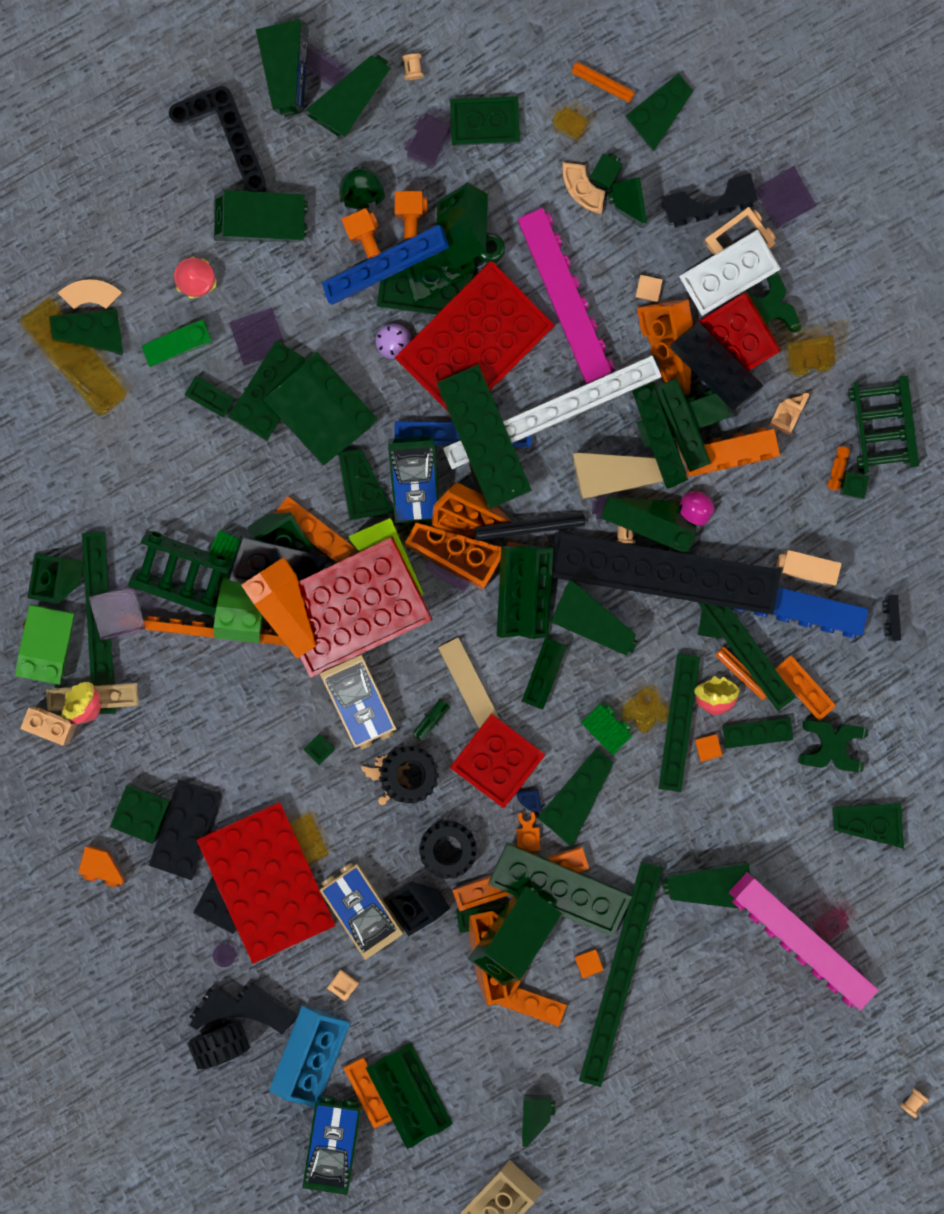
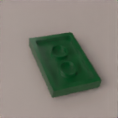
M518 96L450 99L452 146L520 143Z

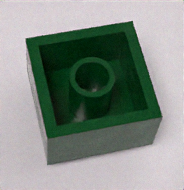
M129 783L125 787L110 828L153 844L156 841L171 800Z

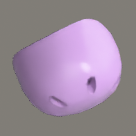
M391 323L380 328L376 334L375 344L378 352L383 357L395 359L394 357L413 338L407 327Z

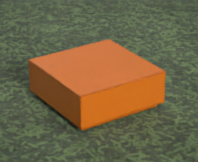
M717 734L695 739L700 762L723 756Z
M596 949L575 956L582 978L604 971Z

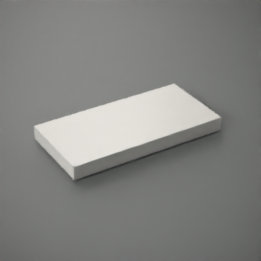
M756 230L679 277L703 316L781 270V267L760 231Z

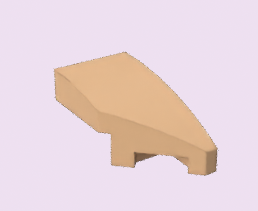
M804 393L801 396L789 398L780 403L769 426L790 435L810 394Z

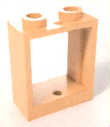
M748 207L704 240V244L713 256L724 249L716 239L745 217L750 220L756 230L760 231L769 249L775 246L774 240L776 237L769 228L765 229L760 223L762 218L755 209L752 211Z
M786 550L783 554H779L776 567L781 569V574L836 586L842 563Z
M33 706L28 708L20 729L64 746L70 744L77 725L63 719L58 714Z

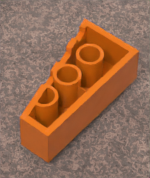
M764 427L753 430V434L744 435V432L732 434L731 439L722 441V437L708 440L709 444H706L705 447L712 464L689 472L685 462L687 476L692 477L777 458L780 456L775 430H767Z
M419 523L415 524L404 543V546L482 591L501 560L500 546H494L483 541L473 540Z

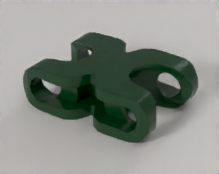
M778 272L767 277L769 292L765 297L757 298L751 294L749 289L737 295L738 297L745 292L748 293L767 326L771 320L779 319L784 321L789 331L794 333L801 331V324L794 307L791 304L781 303V300L786 295V288Z
M803 721L802 728L807 732L816 733L820 738L821 745L815 753L799 755L798 763L823 768L832 759L834 766L839 770L864 771V764L861 761L848 757L846 746L852 739L866 738L869 732L867 728L841 725L834 733L833 727L827 722Z

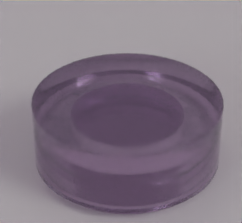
M221 944L215 948L213 960L216 965L228 967L235 961L236 952L232 946Z

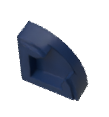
M539 789L516 793L519 802L526 809L533 812H541Z

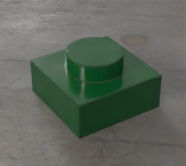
M319 733L303 750L320 765L335 748Z

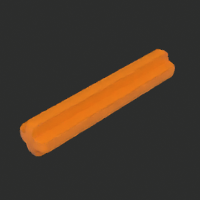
M576 62L571 70L572 74L626 102H630L635 92L580 62Z
M726 647L720 648L715 656L761 700H765L767 696L742 662Z

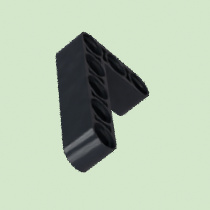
M219 86L177 102L170 107L169 117L177 126H185L217 113L246 188L250 192H263L265 190V177L233 95L227 87ZM218 94H228V100L225 103H218L216 101ZM199 101L207 103V108L202 112L195 110V106ZM178 109L186 111V116L182 120L174 118V113ZM228 114L237 116L234 124L229 125L225 123V117ZM237 135L245 137V142L241 146L233 144V139ZM245 156L253 158V164L249 167L241 165V160ZM254 177H258L262 181L258 188H251L249 185L250 180Z

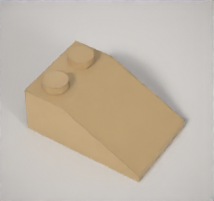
M508 1160L462 1210L461 1214H524L535 1203L543 1190L511 1160Z

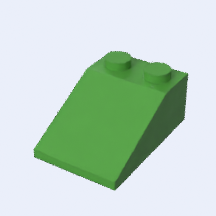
M223 574L214 621V638L260 643L263 615L241 586L243 583L230 581L227 578L228 575Z
M29 605L15 676L61 684L65 677L75 613Z

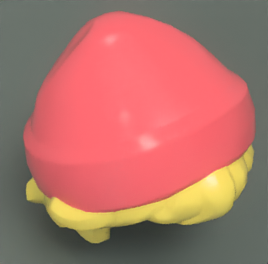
M187 258L181 261L175 269L174 281L177 291L188 295L191 299L204 296L217 286L214 270L204 258Z
M713 676L711 680L698 685L694 689V693L696 694L697 705L710 715L715 716L726 713L736 705L740 690L736 684L725 677L719 679Z
M89 682L73 685L72 691L66 692L67 699L62 710V718L75 725L95 720L101 710L100 693Z

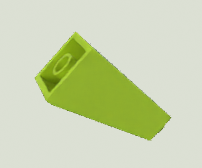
M391 518L349 536L350 541L359 552L393 536L420 594L424 595Z

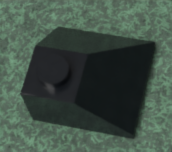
M412 881L383 899L408 936L434 922L450 909V906L438 889Z

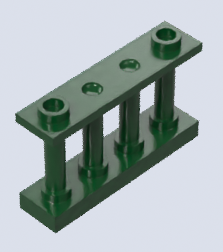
M908 376L897 377V382H894L893 385L859 389L858 382H853L851 388H848L849 401L854 403L860 456H857L858 470L862 469V474L869 473V466L897 462L907 464V468L919 467ZM890 394L899 397V405H896V408L862 412L860 398ZM889 417L901 418L902 427L899 430L872 434L864 433L863 421ZM897 439L904 441L905 450H902V453L867 457L866 443Z
M147 530L141 540V544L148 546L141 570L135 569L128 586L214 616L218 598L214 595L221 572L227 574L233 560L228 559L222 554H213L165 537L160 532ZM157 549L170 554L162 578L150 573ZM178 557L191 561L184 585L174 583L171 580ZM200 565L213 569L206 593L194 590L193 588Z

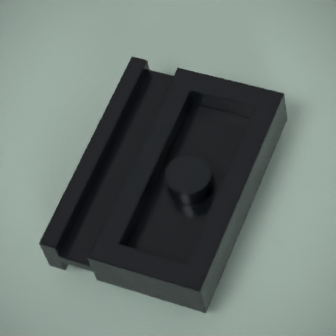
M885 595V600H882V612L887 616V623L883 624L884 636H888V641L901 640L898 595Z

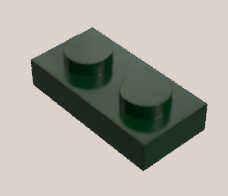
M197 376L194 377L184 395L222 418L226 417L235 401L234 397Z

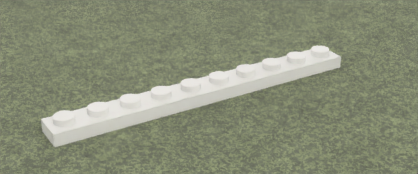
M650 356L503 421L511 442L515 443L662 378L653 356ZM461 441L443 448L452 470L470 462Z

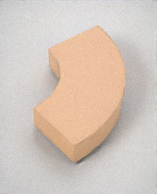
M563 162V179L571 197L583 208L597 214H602L605 191L596 188L590 183L586 175L585 165Z
M89 279L71 283L60 290L58 294L74 310L88 303L99 304L108 309L122 292L109 283Z

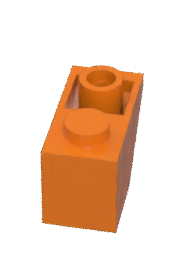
M89 845L85 846L78 871L79 874H83V879L96 882V878L105 880V885L111 887H118V884L123 885L125 883V877L110 851Z

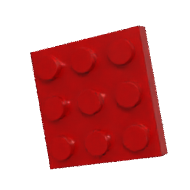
M747 292L699 321L748 371L782 351Z
M490 713L449 767L504 809L545 757V753Z

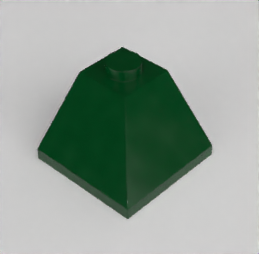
M640 177L612 184L611 190L608 191L609 204H614V209L639 228H645L647 218Z
M291 512L265 515L247 527L252 538L308 551L313 549V546Z
M34 554L27 598L59 604L80 585L84 561Z
M524 1094L522 1147H528L549 1124L551 1115H555V1102H551V1095Z

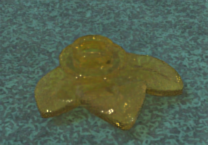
M646 688L640 690L635 699L628 701L624 705L622 720L629 721L635 719L639 731L642 734H646L653 727L655 721L662 723L667 721V709L658 701L657 694L653 690ZM646 695L651 697L649 704H644L642 701Z

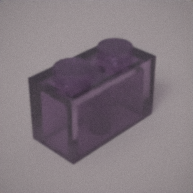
M426 113L424 118L419 117L414 128L417 130L414 139L409 138L405 150L408 151L406 154L407 158L432 169L451 129V125Z

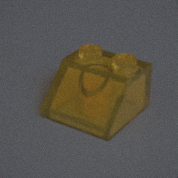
M833 335L790 343L783 347L788 374L794 373L795 377L808 375V370L817 369V373L831 370L830 366L835 364Z

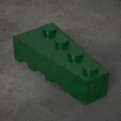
M713 390L705 392L706 397L697 400L696 396L686 399L698 430L702 427L719 423L721 420L737 416L736 410L733 411ZM640 420L636 424L645 448L651 447L643 421ZM669 422V425H670V428H671L673 437L676 438V437H675V434H674V432H673V429H672V427H671V424H670V422Z

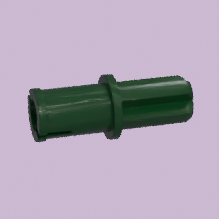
M439 698L428 714H424V719L413 731V735L423 741L435 725H439V720L451 707Z

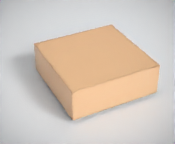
M640 275L635 298L658 303L662 279Z
M340 969L327 989L346 1002L359 982Z

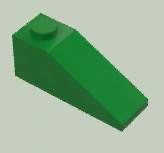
M201 320L164 335L141 347L149 367L213 344L205 321Z

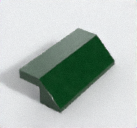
M526 545L501 547L497 637L521 636L529 639L549 637L553 547Z
M412 1043L380 1058L366 1067L406 1149L414 1147L427 1137L436 1135L453 1124Z

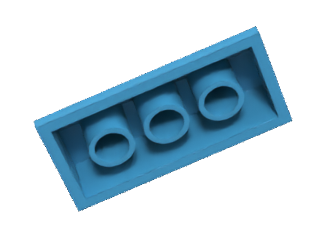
M302 1006L269 1091L286 1101L315 1107L316 1098H321L350 1022L320 1010Z

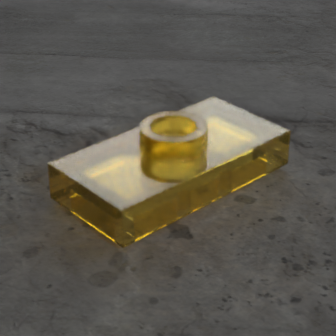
M311 813L290 822L308 864L329 855Z

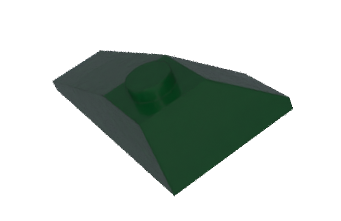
M608 497L600 515V518L685 554H688L696 534V525L687 521L681 515L682 505L678 501Z

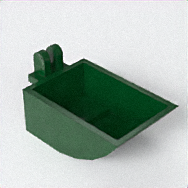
M469 183L437 201L436 226L440 225L444 229L449 248L443 251L455 269L486 252L488 193Z

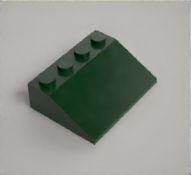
M310 352L262 398L323 466L359 438L378 419L318 352Z

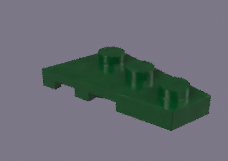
M679 73L625 115V118L652 152H654L693 92Z
M901 803L832 807L834 831L904 849Z

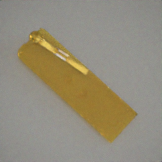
M47 298L20 319L21 327L56 370L74 387L92 411L98 416L107 415L125 399V389L90 347L75 346L51 340L49 316L63 315V313L50 298Z

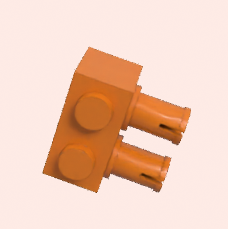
M395 191L396 220L404 221V241H407L418 235V221L423 220V214H428L427 197H423L422 191Z
M365 208L341 219L351 244L361 243L368 260L381 254L374 239L377 234L375 228L379 226L373 212L368 213Z

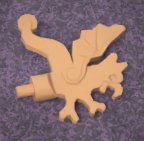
M386 754V756L381 758L376 757L378 762L374 763L375 766L382 767V760L388 755ZM407 762L403 767L399 766L397 780L402 786L411 788L412 785L408 782L409 779L402 773L404 769H411V766H408L409 762ZM361 767L362 771L366 773V777L371 778L373 781L379 780L381 773L379 768ZM387 795L385 798L380 797L378 800L379 804L385 805L390 800V797Z

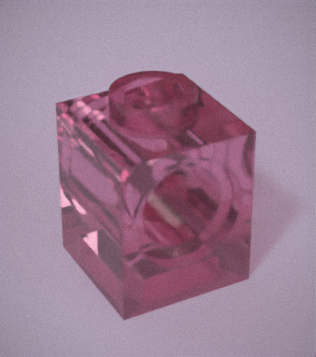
M834 906L812 921L823 939L829 942L849 928L847 921L850 919L842 908L837 910ZM831 917L838 919V926L834 929L827 927V920Z

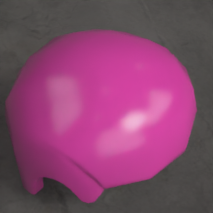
M692 490L686 492L680 501V505H682L681 515L695 525H705L713 515V502L708 495L701 491Z

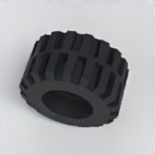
M415 746L399 747L394 751H390L387 754L388 756L382 760V767H379V772H381L379 782L382 783L383 791L387 792L386 795L402 803H418L427 799L428 795L431 796L433 788L437 787L438 784L436 780L439 778V773H437L436 769L438 765L434 763L433 756L429 755L426 750ZM406 761L416 763L421 772L420 781L413 788H404L397 780V770Z
M447 820L435 823L427 829L421 839L419 849L421 862L426 867L425 869L436 877H442V879L457 878L460 875H464L472 867L476 858V841L471 831L466 826L459 824V822ZM445 836L454 837L461 844V855L452 863L441 862L435 855L434 848L436 842Z
M232 1021L212 1028L193 1037L187 1043L197 1069L203 1070L237 1058L251 1048L240 1021Z

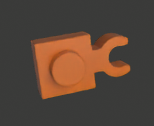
M519 812L518 820L523 828L516 829L517 846L527 851H539V827L532 828V824L535 821V813L531 812V819L524 821L522 812Z

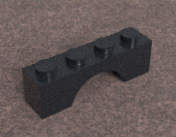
M750 173L729 179L724 195L712 203L696 202L685 191L664 196L661 200L668 226L674 225V228L688 225L687 221L696 219V222L708 220L711 214L718 213V216L730 214L733 208L740 207V210H745L748 207L752 208L754 207L753 203H756L758 198Z

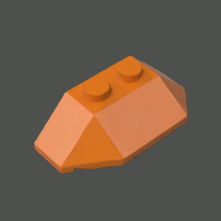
M457 482L433 505V526L473 540L475 539V527L512 522L498 506L490 509L484 495Z
M488 911L470 915L469 941L472 952L498 918L495 912ZM474 964L477 982L487 1006L510 1001L521 980L503 986Z

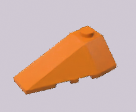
M672 300L637 307L641 332L644 337L647 336L651 344L650 352L652 356H656L659 362V372L664 383L678 378L684 395H689L691 369L669 348L676 339L692 328L693 322L689 300Z
M283 557L241 586L294 656L299 658L316 647V642L304 607V599L299 589L298 577L286 558Z

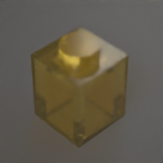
M566 106L562 111L558 109L552 119V122L555 123L553 129L576 143L589 121Z

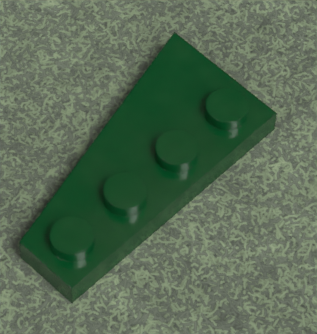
M595 748L537 817L571 847L613 762Z

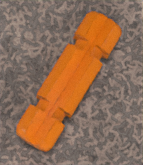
M839 446L837 449V458L834 460L830 474L832 477L827 485V488L838 491L840 489V479L844 475L847 464L846 458L849 457L850 453L849 448Z

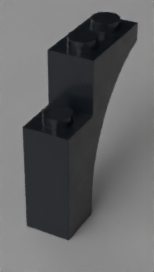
M253 982L249 987L245 985L238 994V997L241 998L240 1001L217 985L214 990L209 988L202 998L205 1000L201 1008L196 1006L189 1016L192 1019L189 1025L197 1030L217 1019L244 1017L260 1021L283 1035L297 1013Z

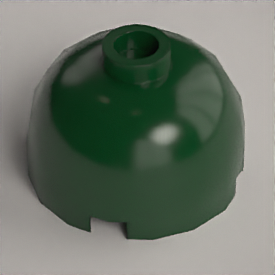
M365 167L353 168L341 179L339 185L340 202L342 203L343 201L346 207L354 209L369 208L367 203L374 201L376 205L381 203L385 198V190L381 178L376 172Z

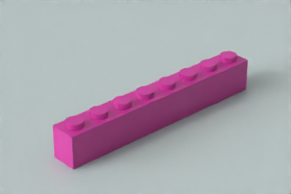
M541 208L518 218L517 221L585 384L587 385L615 372L614 365L611 359L606 360L603 353L607 350L603 339H598L595 330L598 328L594 318L588 317L586 309H589L585 297H580L577 288H580V284L576 275L571 276L568 268L571 267V263L567 254L562 255L559 248L563 244L559 234H554L551 225L554 223L550 213H545L544 209Z
M748 872L729 891L734 897L732 902L741 911L746 908L750 912L748 917L757 925L762 922L766 926L763 930L773 939L776 936L782 940L779 944L787 952L790 953L793 950L797 953L794 958L804 967L809 964L813 968L810 972L819 980L825 978L828 981L826 986L833 993L837 994L839 991L844 995L841 1000L850 1008L855 1005L861 1011L879 991Z

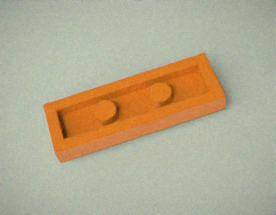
M791 655L775 668L791 691L818 721L836 707Z
M517 987L510 1001L497 1004L558 1027L567 1004Z
M362 1057L344 1066L343 1069L375 1129L392 1119L366 1070L368 1064L365 1058Z

